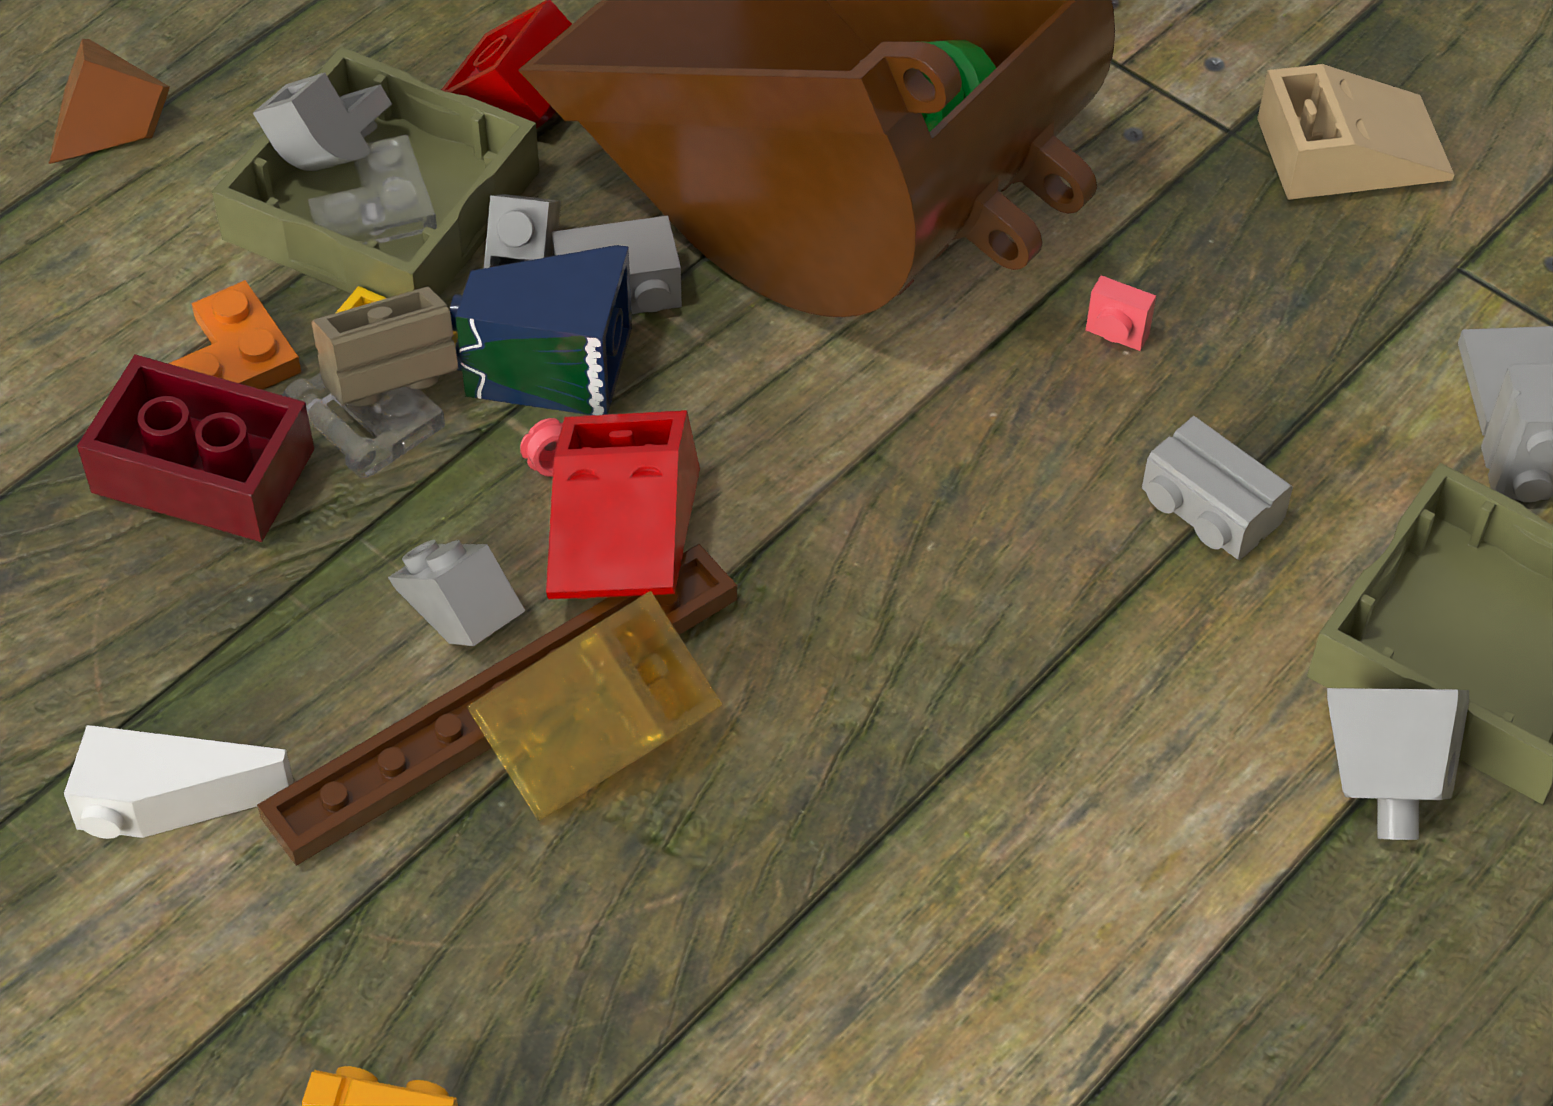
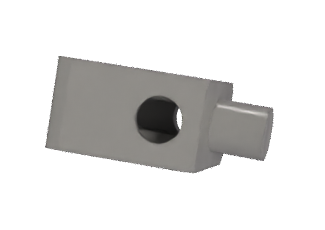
M1327 688V701L1342 790L1345 797L1377 798L1378 839L1418 840L1419 800H1444L1452 797L1469 705V690Z

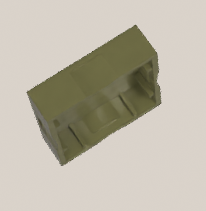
M340 47L316 75L325 72L339 97L381 84L392 103L375 119L377 128L364 137L372 153L362 159L319 171H306L284 160L274 149L266 134L263 135L212 190L222 240L351 294L360 286L383 297L390 298L429 287L440 297L487 238L490 195L506 194L521 196L540 172L536 123L466 95L436 89L405 71Z
M1440 463L1398 521L1394 537L1388 548L1372 565L1363 570L1319 632L1307 677L1326 688L1469 690V705L1459 760L1543 805L1553 789V525L1539 518L1521 503Z

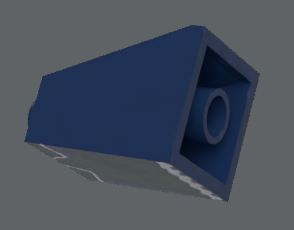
M613 245L470 271L463 295L455 294L450 306L452 329L458 333L455 346L458 369L456 371H462L465 397L586 415H608L632 330L629 247Z

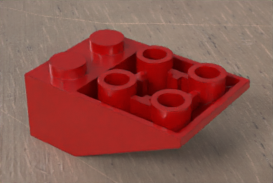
M687 410L564 417L553 463L546 583L548 599H588L595 597L675 594L700 472Z

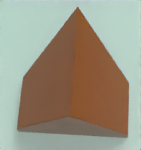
M82 39L64 90L49 164L140 139L152 138L170 86L92 40Z

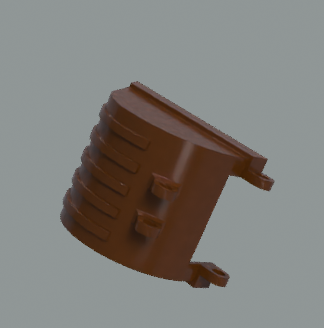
M601 0L523 65L519 72L565 121H578L665 216L669 217V221L685 238L731 277L764 297L789 308L819 316L852 317L875 311L887 304L895 296L901 295L914 282L913 278L930 261L936 260L949 247L948 243L951 240L966 237L1002 267L1018 270L1026 266L1040 252L1043 242L1041 233L1033 220L1000 193L1005 191L1011 184L1022 182L1049 206L1067 214L1078 212L1095 195L1097 182L1092 169L1056 136L1091 102L1103 85L1110 69L1114 52L1115 19L1112 0ZM967 40L982 48L994 63L996 69L929 132L922 113L940 112L960 92L962 80L959 69L944 50L934 44L921 41ZM922 72L930 78L932 83L923 76ZM1060 177L1064 178L1070 184L1071 188L1067 186L1061 180Z

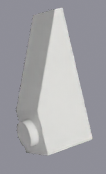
M87 725L64 796L77 830H84L90 835L105 839L115 838L119 835L144 838L257 807V804L293 784L294 781L285 749Z

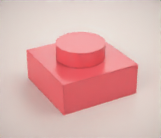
M1101 275L1091 291L1086 331L1099 335L1108 341L1120 343L1141 351L1150 334L1156 295Z

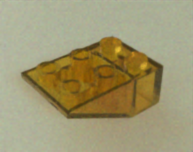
M649 591L468 705L467 709L533 814L540 821L679 734L723 704L653 593Z

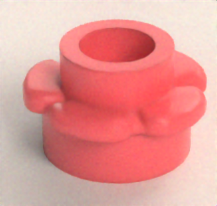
M547 418L536 423L529 433L523 437L520 445L521 455L523 458L528 459V466L548 477H553L554 454L563 424L556 418Z

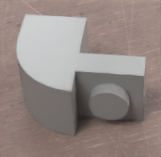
M324 72L286 84L255 110L253 114L274 149L284 160L302 170L319 171L362 159L372 153L364 137L377 128L375 119L392 103L381 84L339 97Z

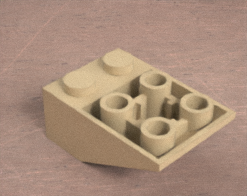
M1324 64L1267 70L1257 120L1288 200L1453 181V170L1419 94Z

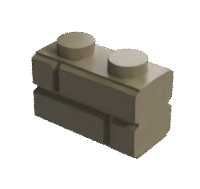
M429 287L317 318L311 322L315 345L319 352L317 356L321 379L324 386L341 405L368 406L378 402L382 398V393L403 386L411 389L427 388L436 384L440 375L458 369L455 344L452 340L454 335L450 310L447 304Z

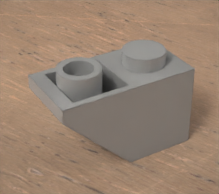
M506 194L490 195L484 268L553 256L551 232L558 231L561 201Z
M430 540L405 554L402 558L405 566L388 577L400 595L449 644L475 646L525 612L523 605L487 544H461L460 540L447 544H437L435 540Z

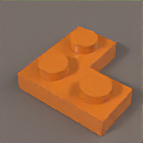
M246 280L191 303L195 320L211 342V345L168 363L261 390L301 373L298 355Z

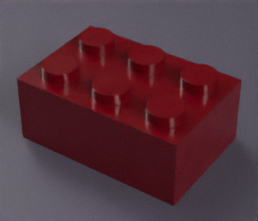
M134 354L77 445L91 493L259 542H263L315 449L306 402Z

